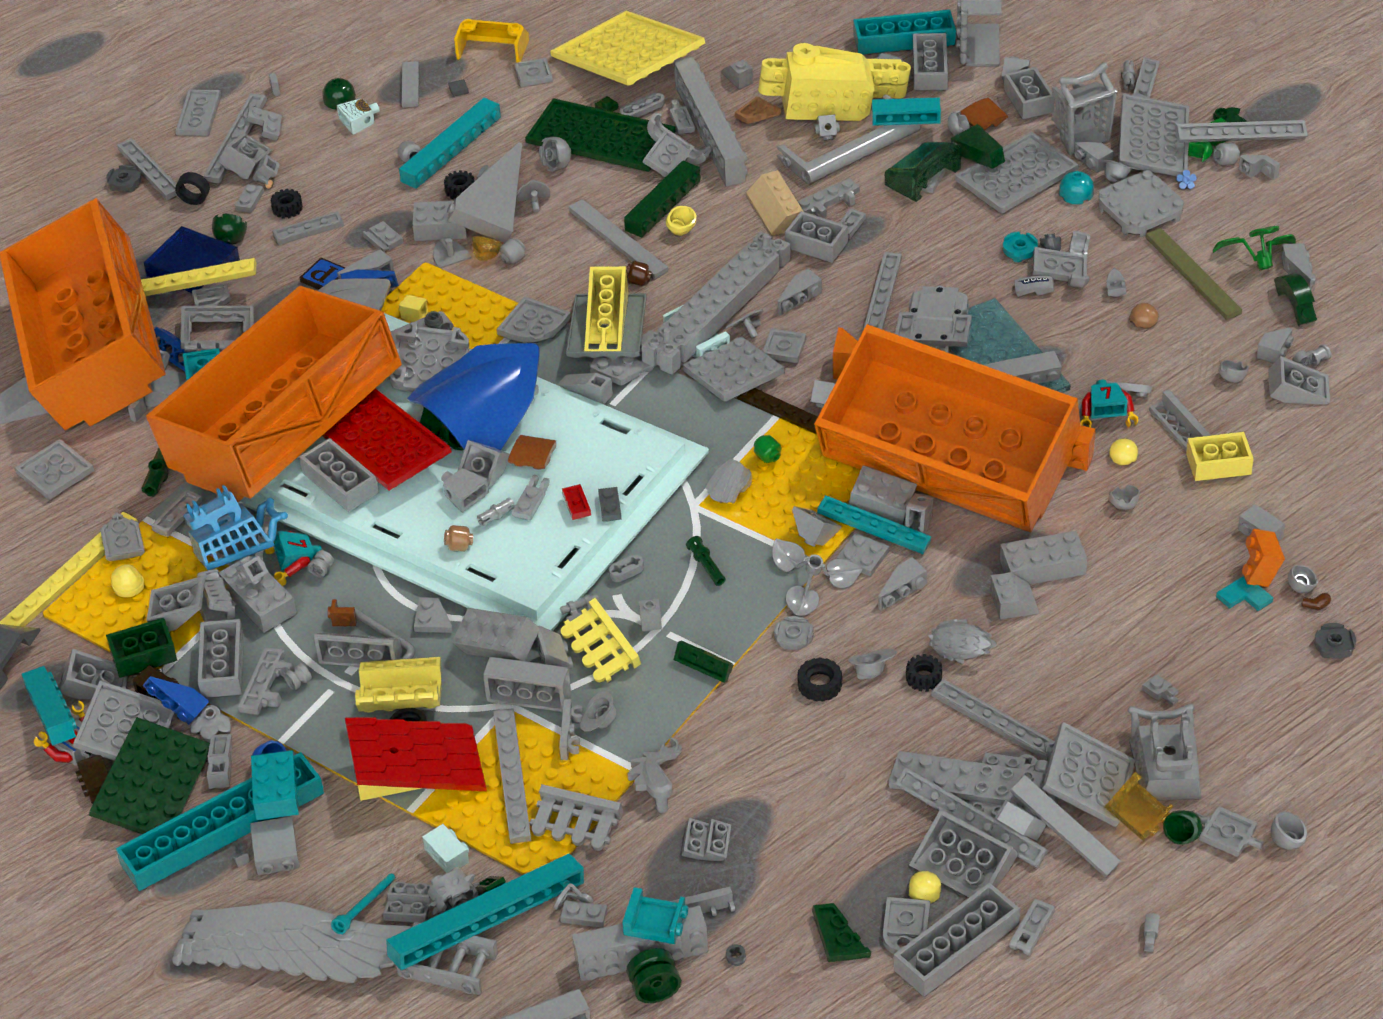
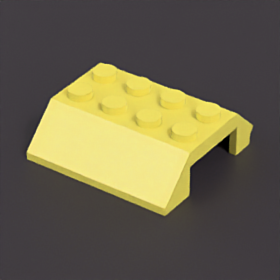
M441 657L360 662V690L355 692L358 712L371 713L375 710L393 711L395 709L419 707L431 709L440 706L442 691Z

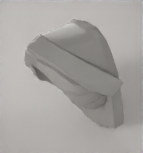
M729 459L723 465L713 467L714 475L705 488L713 500L720 503H735L740 492L743 493L750 487L752 474L740 462Z

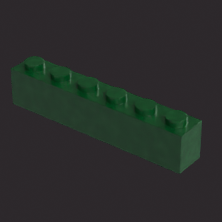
M681 161L624 217L625 231L641 238L647 232H650L652 227L659 223L700 182V167L686 161Z

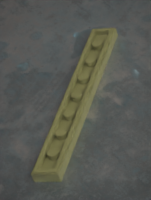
M1162 228L1146 233V239L1226 320L1242 314V309Z

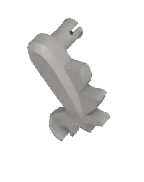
M670 737V748L662 744L660 751L643 752V757L632 759V769L628 772V780H635V791H648L655 798V810L659 813L668 811L667 797L673 792L672 783L660 765L665 761L676 759L682 752V746L672 737Z

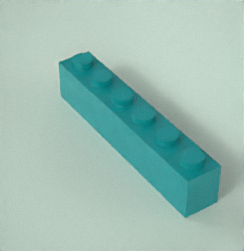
M45 666L22 673L26 690L52 746L75 738L74 729H77L75 720L71 715L69 707H67L56 680H54L52 672H47Z

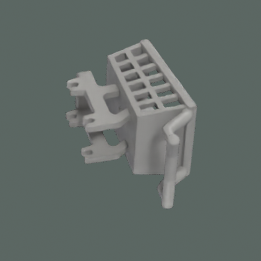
M1105 62L1088 74L1076 78L1060 77L1061 90L1056 86L1052 87V91H1054L1052 96L1056 102V111L1052 112L1054 116L1052 120L1060 130V139L1070 155L1074 154L1076 142L1106 143L1111 141L1117 89L1113 88L1106 75L1105 69L1108 65ZM1099 74L1103 84L1098 82L1088 85L1082 84L1085 81L1096 78ZM1067 84H1072L1074 90L1069 91Z
M1192 703L1173 711H1147L1134 706L1128 708V713L1131 714V739H1129L1133 759H1135L1134 765L1143 801L1201 799L1196 737L1194 736L1193 711L1195 707ZM1181 716L1180 724L1158 725L1157 719H1175ZM1139 717L1151 720L1150 725L1140 726ZM1166 747H1172L1175 753L1167 755L1163 750Z

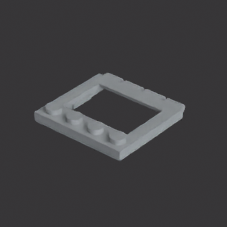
M181 306V349H185V352L219 348V351H223L235 340L190 341L192 323L243 322L244 333L254 324L253 306Z

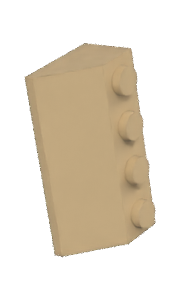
M778 170L762 174L746 192L748 199L771 236L785 233L801 211L804 212Z

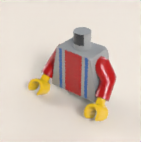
M78 701L81 710H76L73 705L71 707V712L80 717L79 719L74 718L77 729H74L76 736L85 717L83 712L84 704L81 701ZM43 731L38 734L43 741L37 737L34 738L35 746H43V750L55 762L77 765L76 762L96 755L74 748L75 738L53 746L50 740H47L48 736Z

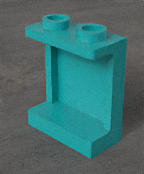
M634 887L622 922L624 935L675 944L677 936L682 935V920L686 919L689 907L685 904V897L680 896L678 903L643 897L642 888Z

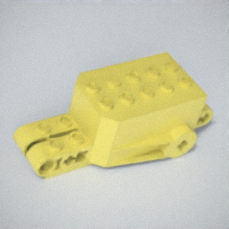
M799 43L793 47V52H787L786 59L767 58L762 61L758 91L766 96H782L786 119L817 120L818 116L835 114L836 120L861 121L870 115L873 98H882L885 94L896 99L906 96L911 66L906 62H902L901 59H866L860 53Z

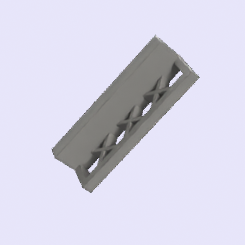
M1170 390L1163 392L1162 402L1149 406V411L1185 451H1187L1188 438L1211 436ZM1164 408L1167 414L1160 413L1157 410ZM1173 420L1176 421L1178 424H1169L1167 421ZM1178 431L1186 432L1188 436H1181L1178 434Z

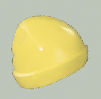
M677 206L668 214L666 226L675 235H685L695 226L697 215L690 207Z
M122 565L113 571L111 585L118 596L132 597L143 590L144 579L132 565Z

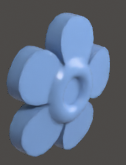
M1184 170L1183 175L1180 174L1176 178L1178 182H1181L1179 188L1185 189L1187 186L1188 189H1193L1195 186L1193 182L1196 181L1197 177L1195 174L1190 175L1189 170Z

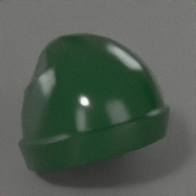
M1177 810L1171 812L1165 818L1163 830L1170 841L1175 844L1184 845L1194 842L1200 837L1202 822L1200 817L1193 811Z

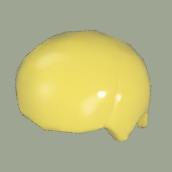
M1127 438L1118 439L1112 443L1109 455L1114 463L1128 465L1137 460L1138 448L1132 440Z
M919 871L911 877L909 882L910 898L929 900L930 903L939 899L941 881L936 874L929 871Z

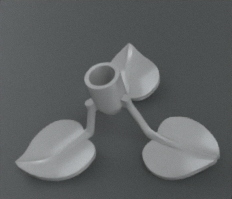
M776 538L773 544V561L780 570L790 572L794 567L800 568L806 565L805 569L809 574L805 588L793 586L787 591L786 604L795 616L809 615L818 606V593L808 589L812 577L818 575L821 569L825 576H830V583L840 589L851 587L863 570L861 566L843 559L831 560L825 568L823 559L819 555H811L804 561V550L796 543Z

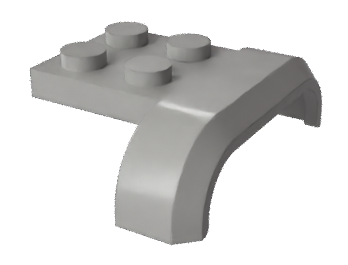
M655 113L648 122L647 130L656 143L644 158V164L666 177L681 161L701 164L706 160L712 151L710 145H707L704 149H698L665 128L661 123V113Z
M1073 231L1069 252L1035 247L1033 251L1032 276H1051L1056 280L1067 281L1068 286L1083 288L1086 286L1090 278L1087 276V252L1091 236L1085 232Z

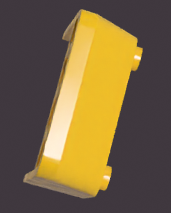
M465 19L460 23L454 37L456 59L460 60L467 41L473 40L514 44L516 63L521 62L529 42V33L518 23Z

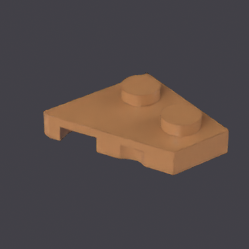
M756 96L735 112V118L750 124L781 115V108Z

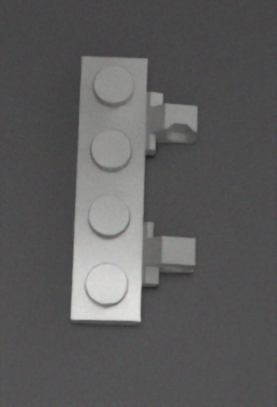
M848 178L797 202L804 212L814 213L818 217L826 218L827 209L825 207L841 200L849 207L855 205V194L860 192V187L851 178Z
M264 648L238 706L240 713L259 715L262 707H267V705L279 707L281 696L279 693L270 691L275 677L283 676L287 671L294 670L292 663H287L283 660L285 656L284 650Z

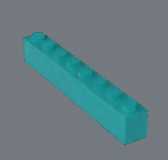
M485 97L482 98L399 168L400 181L417 189L501 118L500 104Z

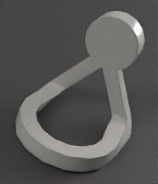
M570 883L559 895L553 908L558 910L567 897L578 899L584 903H593V899L588 894L581 893ZM570 889H572V890L574 891V893H571V892L567 893V892H568Z

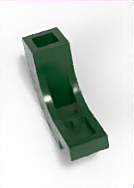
M1298 273L1274 278L1278 296L1287 295L1290 299L1298 326L1317 321L1313 307L1315 300L1306 280Z

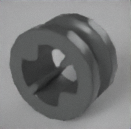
M734 944L727 948L726 957L728 963L733 966H740L746 961V953L743 946Z

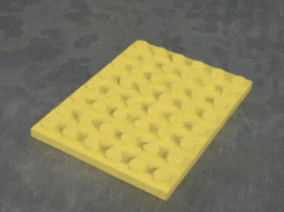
M624 11L551 50L550 53L556 59L629 86L641 78H646L648 74L659 71L661 67L673 63L674 60L686 56L692 50L699 49L700 46L705 44L704 37L647 17Z

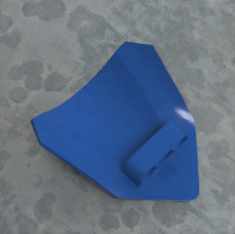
M534 343L476 346L461 359L420 384L407 399L414 404L422 405L432 412L452 433L464 450L468 440L501 450L534 399L540 349Z

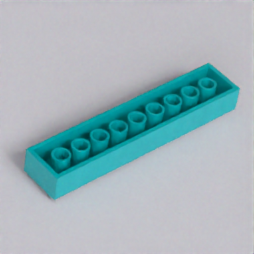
M302 752L294 755L297 773L298 807L324 794L321 777ZM252 778L115 849L120 865L138 891H141L251 833L250 823L277 818L256 819L253 806Z

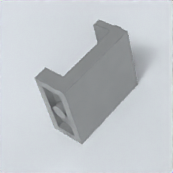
M292 816L250 823L254 860L258 875L290 871L300 867Z

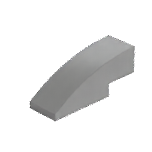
M232 734L211 735L207 771L209 789L230 787Z

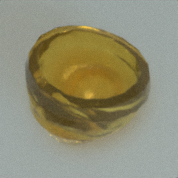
M482 236L471 238L472 251L479 261L493 259L499 254L500 247L502 246L501 241Z

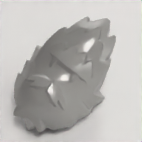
M967 619L945 620L937 625L936 629L931 630L932 634L928 635L930 638L929 646L933 647L942 658H947L951 661L955 660L961 664L964 663L965 659L989 654V649L997 646V643L990 639L992 637L990 633L983 631L978 626L967 624Z

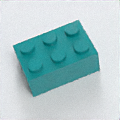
M293 750L251 756L253 806L256 819L262 820L299 815L297 773Z

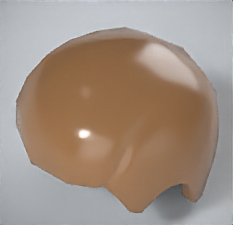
M1140 303L1131 310L1129 321H1133L1137 328L1146 329L1153 327L1157 323L1159 316L1157 310L1152 305Z

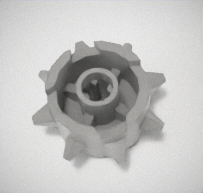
M455 867L443 876L437 875L431 880L432 886L428 892L429 898L432 901L428 904V907L435 906L432 914L444 913L477 897L478 891L475 887L479 885V882L472 884L475 875L470 874L467 876L461 868Z

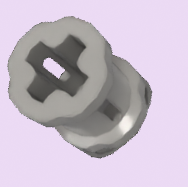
M1322 344L1314 351L1305 352L1301 350L1297 352L1292 361L1304 366H1316L1320 361L1330 359L1332 353L1326 344Z

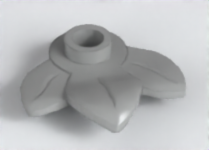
M214 705L203 708L201 715L191 723V733L200 732L203 739L209 743L211 735H216L218 731L222 733H230L231 731L229 718L222 715L220 709ZM214 712L212 716H207L209 713Z

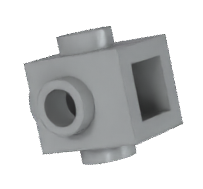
M835 114L817 117L818 124H815V133L819 134V138H823L824 141L833 140V137L837 136V132H840L839 122H836Z
M249 555L240 560V565L235 567L239 580L244 582L245 585L251 582L253 585L263 580L262 576L268 573L266 565L259 555L252 558Z

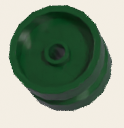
M663 948L645 950L633 957L628 963L626 972L632 983L634 994L639 1001L643 1003L662 1002L673 996L681 987V977L675 967L676 964L673 956L668 950Z

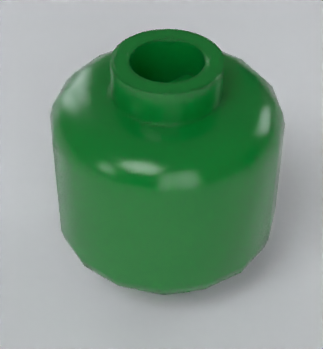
M762 435L754 442V453L763 462L771 463L780 458L781 444L772 436Z

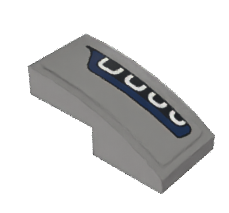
M1030 276L1016 279V294L1019 297L1036 292L1037 296L1053 292V278L1051 276Z

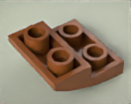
M990 98L976 101L961 110L960 115L967 117L972 127L978 124L984 130L991 125L997 127L1008 118V115Z
M520 435L511 450L508 463L520 467L531 466L534 469H545L550 462L551 453L556 448V440Z

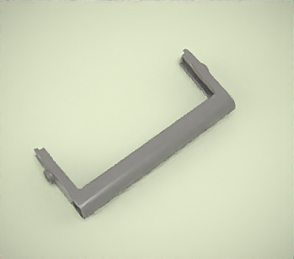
M887 94L882 97V99H893ZM920 124L884 125L810 162L803 161L783 144L776 146L783 155L778 154L776 156L785 167H788L805 183L810 184L919 131Z

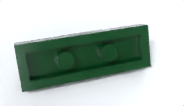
M682 640L677 644L674 661L723 683L728 682L733 663Z

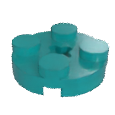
M1012 232L1005 236L1002 250L1014 262H1022L1033 257L1034 248L1038 247V240L1034 235L1027 232L1026 235L1020 234V232Z

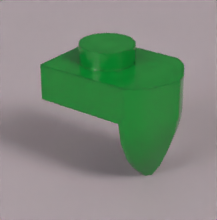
M1189 142L1188 156L1201 158L1202 162H1205L1209 159L1214 149L1210 142Z

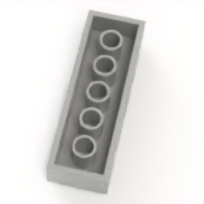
M988 883L894 954V971L925 997L1018 926L1020 908L991 883Z
M701 907L689 908L687 918L682 920V935L677 936L675 944L626 936L623 933V923L573 934L574 956L580 981L594 980L599 977L625 972L628 963L633 957L653 948L668 950L673 956L674 961L707 953V926Z

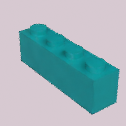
M940 97L873 99L872 124L873 126L941 124Z

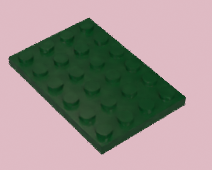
M136 717L89 811V816L139 834H144L181 815L208 760L210 743Z

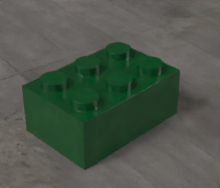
M164 618L106 635L119 678L142 672L149 665L155 668L177 661L174 644Z

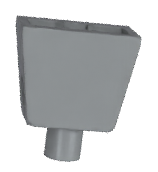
M464 468L454 474L446 471L441 477V480L444 482L445 496L462 513L489 493L487 479Z
M920 494L913 495L906 506V527L926 534L932 519V497Z

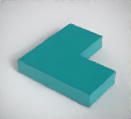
M1244 576L1216 593V598L1229 609L1243 600L1247 601L1257 611L1273 602V597L1259 585L1247 584Z

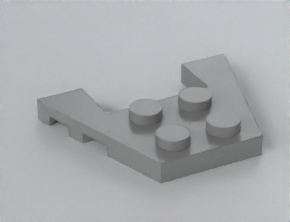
M601 356L594 358L590 366V373H598L609 377L613 383L620 386L638 378L639 374L644 371L650 372L653 370V366L645 362L624 356L616 358Z

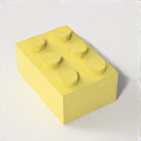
M1244 432L1188 438L1186 455L1195 481L1252 474L1254 458Z

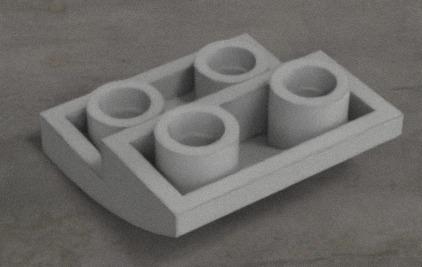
M689 818L686 823L681 856L708 861L726 860L731 824L714 819L706 823Z
M392 882L387 893L388 902L383 912L384 920L418 923L427 921L430 911L428 904L432 902L428 892L432 885Z

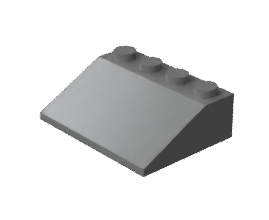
M939 810L909 866L918 871H929L936 874L942 884L969 898L988 883H991L996 888L1010 870L1018 852L1013 847Z

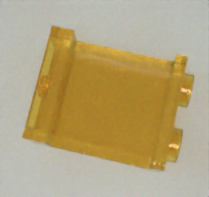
M1134 772L1104 807L1144 841L1148 835L1153 837L1160 829L1158 824L1160 821L1164 823L1173 805L1171 803L1168 807L1162 805L1137 783L1141 776Z

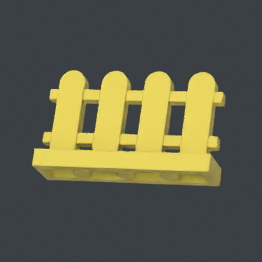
M594 598L589 601L591 609L587 611L584 608L581 610L582 614L571 622L568 619L564 621L565 625L561 628V634L564 638L574 636L576 640L572 642L571 647L575 653L586 652V655L582 658L585 667L590 668L594 665L597 667V670L593 672L594 680L599 683L604 680L609 682L612 680L611 676L621 669L624 671L628 670L630 663L635 669L641 665V662L633 647L597 599ZM599 620L601 624L597 625L595 621ZM589 625L592 626L593 629L582 636L579 635L578 632ZM608 634L611 636V639L609 640L606 637ZM599 640L603 641V644L592 651L589 647ZM619 649L622 651L620 655L617 652V650ZM611 654L615 657L603 666L600 661Z

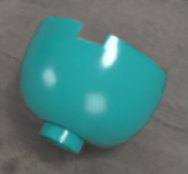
M1069 172L1060 182L1059 195L1064 197V201L1067 203L1083 204L1087 199L1090 201L1094 195L1093 181L1084 172Z

